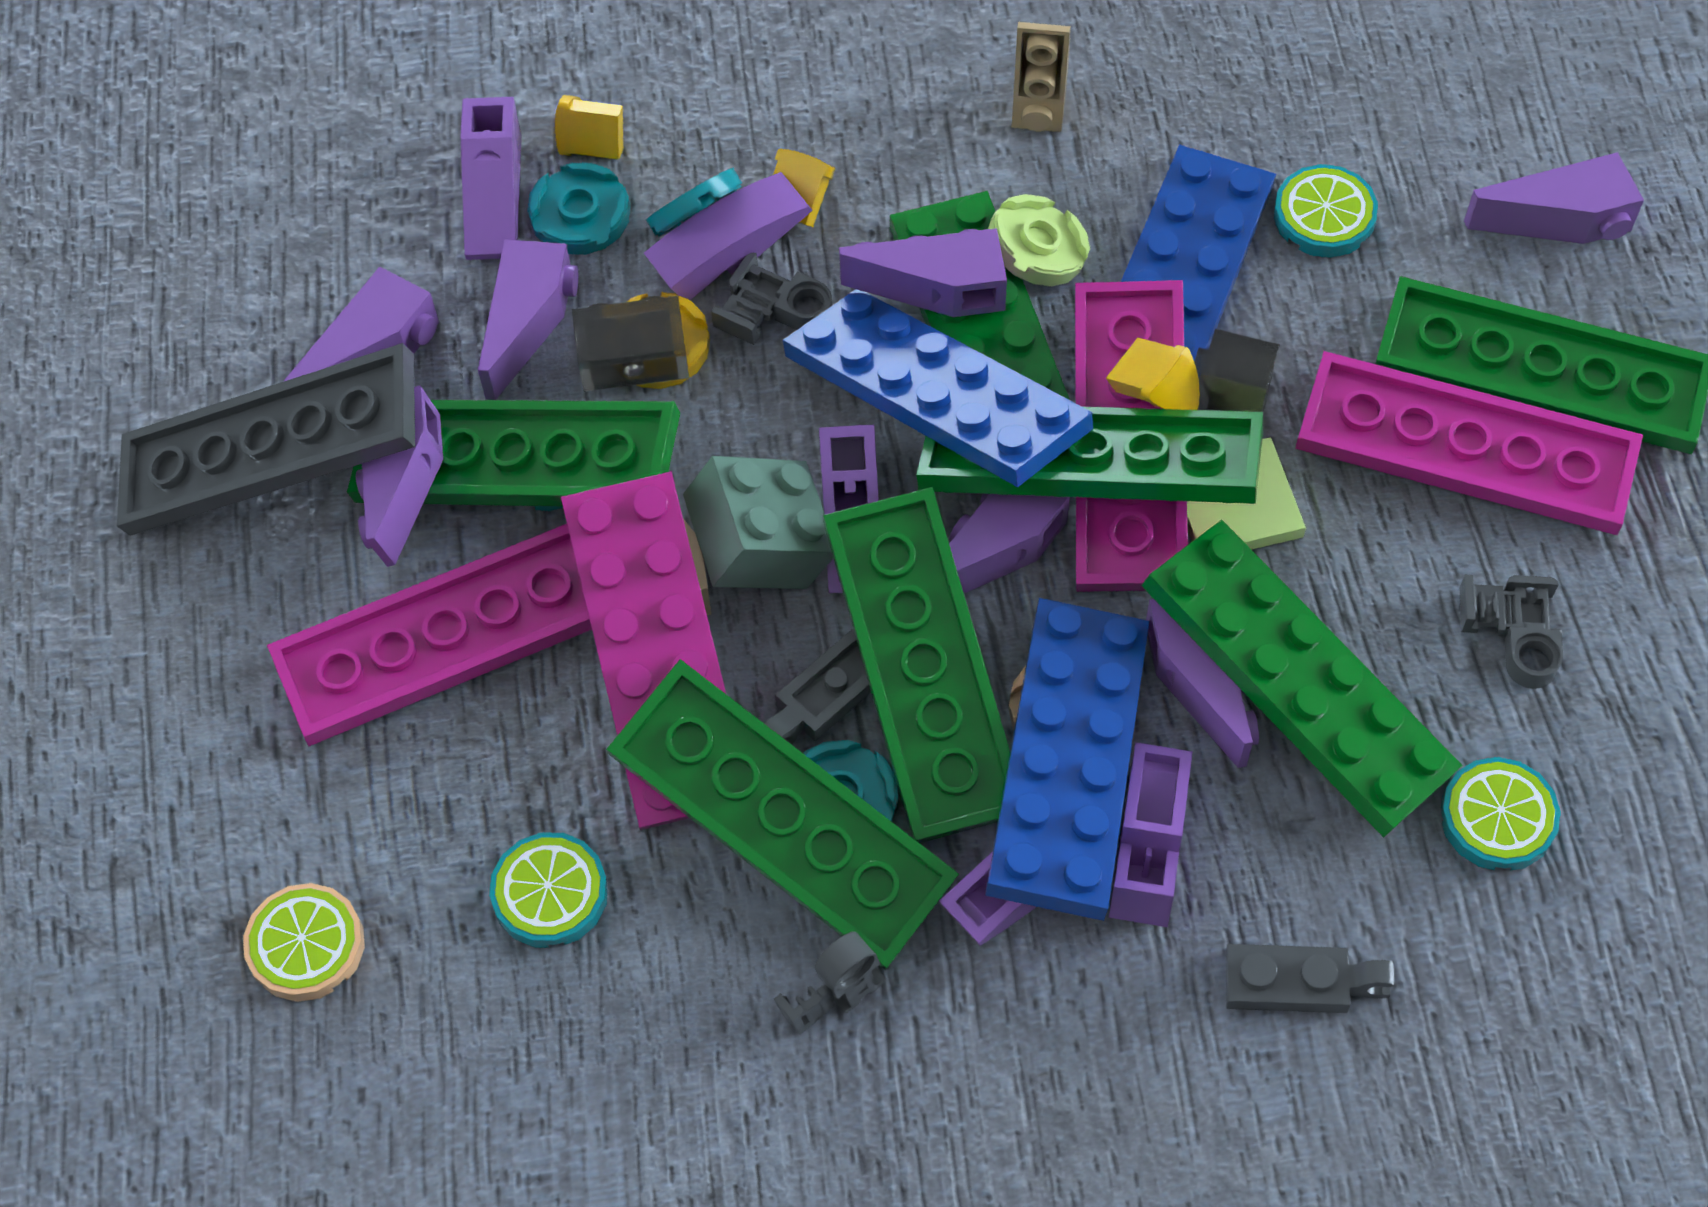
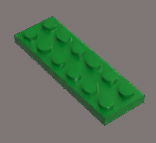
M983 191L891 214L890 229L895 241L917 235L929 237L959 233L967 229L986 230L995 213V208L988 191ZM1005 268L1007 277L1005 311L951 317L920 308L925 324L1069 399L1023 279L1012 274L1007 268Z
M1402 276L1399 277L1375 362L1376 365L1642 434V442L1691 455L1698 443L1708 396V354Z
M431 400L440 413L443 461L423 504L563 507L562 496L669 472L680 411L674 401ZM362 464L353 466L347 488L348 495L355 503H364L356 483V472L362 469Z
M1084 407L1092 412L1093 429L1019 487L1010 484L925 436L916 473L918 490L933 487L934 492L1256 504L1263 438V412Z
M933 487L823 515L824 527L912 838L919 843L997 823L1010 749Z
M1222 519L1149 574L1141 585L1383 838L1463 766Z
M681 659L606 749L608 755L839 935L844 936L850 932H857L877 955L880 962L879 966L884 970H887L959 875L949 865Z

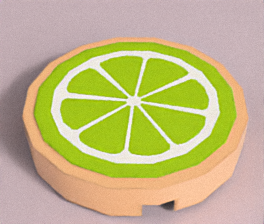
M313 883L287 886L268 896L251 914L243 935L244 958L256 981L262 984L275 997L296 1002L321 999L334 991L333 987L339 985L344 979L347 981L357 970L365 949L364 928L351 902L335 889Z

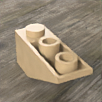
M1018 22L1012 128L1029 129L1036 132L1062 131L1070 50V26Z

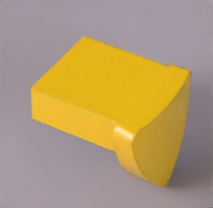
M563 95L558 102L555 113V138L558 153L566 156L579 154L619 160L623 151V106L583 101L577 96Z
M778 149L775 156L777 164L773 175L782 172L813 211L799 223L813 228L829 180H832L836 168L798 151Z
M1137 338L1106 377L1115 392L1145 400L1156 407L1166 410H1197L1199 408V378L1194 359L1188 347L1180 345L1172 347Z

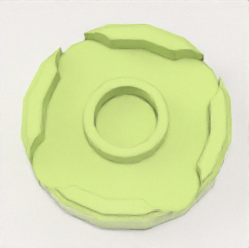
M1024 194L1009 197L1004 201L1000 208L995 211L988 229L997 228L1004 267L1015 276L1032 284L1057 286L1070 282L1079 274L1088 257L1090 246L1087 232L1077 217L1070 211L1066 210L1065 214H1063L1058 209L1053 208L1056 202L1046 197Z

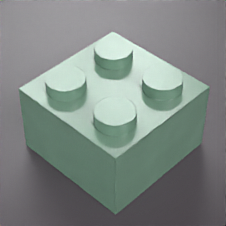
M712 456L683 493L713 587L807 589L833 559L823 523V515L825 513L806 461Z

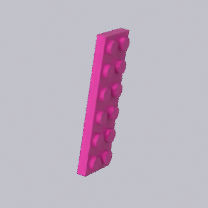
M1183 280L1075 283L1076 404L1082 407L1162 409L1145 400L1115 392L1106 377L1137 338L1172 347L1177 345L1184 346ZM1076 497L1077 592L1146 591L1141 585L1149 574L1188 545L1187 501Z
M1324 351L1295 449L1618 536L1624 522L1643 435Z
M672 471L562 496L561 501L617 735L680 659L726 694ZM625 768L640 830L689 818Z
M564 524L270 643L267 647L303 737L309 747L592 630L568 526Z

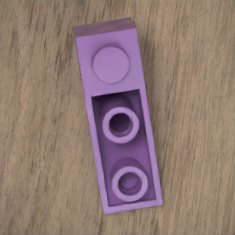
M514 97L463 98L461 167L464 251L466 260L501 259L504 239L518 240L522 135Z
M997 228L986 230L967 229L959 233L929 237L917 235L904 240L879 243L861 242L854 246L839 247L841 285L951 317L1005 311L1007 277Z
M421 385L414 387L415 447L362 463V469L356 472V483L360 496L364 500L365 513L358 520L360 536L365 547L368 549L373 548L387 567L396 564L443 461L440 413Z
M982 494L981 505L972 516L963 515L954 526L949 537V545L963 592L967 593L1036 562L1066 525L1070 497Z
M1150 599L1146 620L1150 621L1147 637L1156 676L1238 768L1246 767L1252 745L1259 743V729L1254 711H1245L1242 698L1244 692L1154 599Z

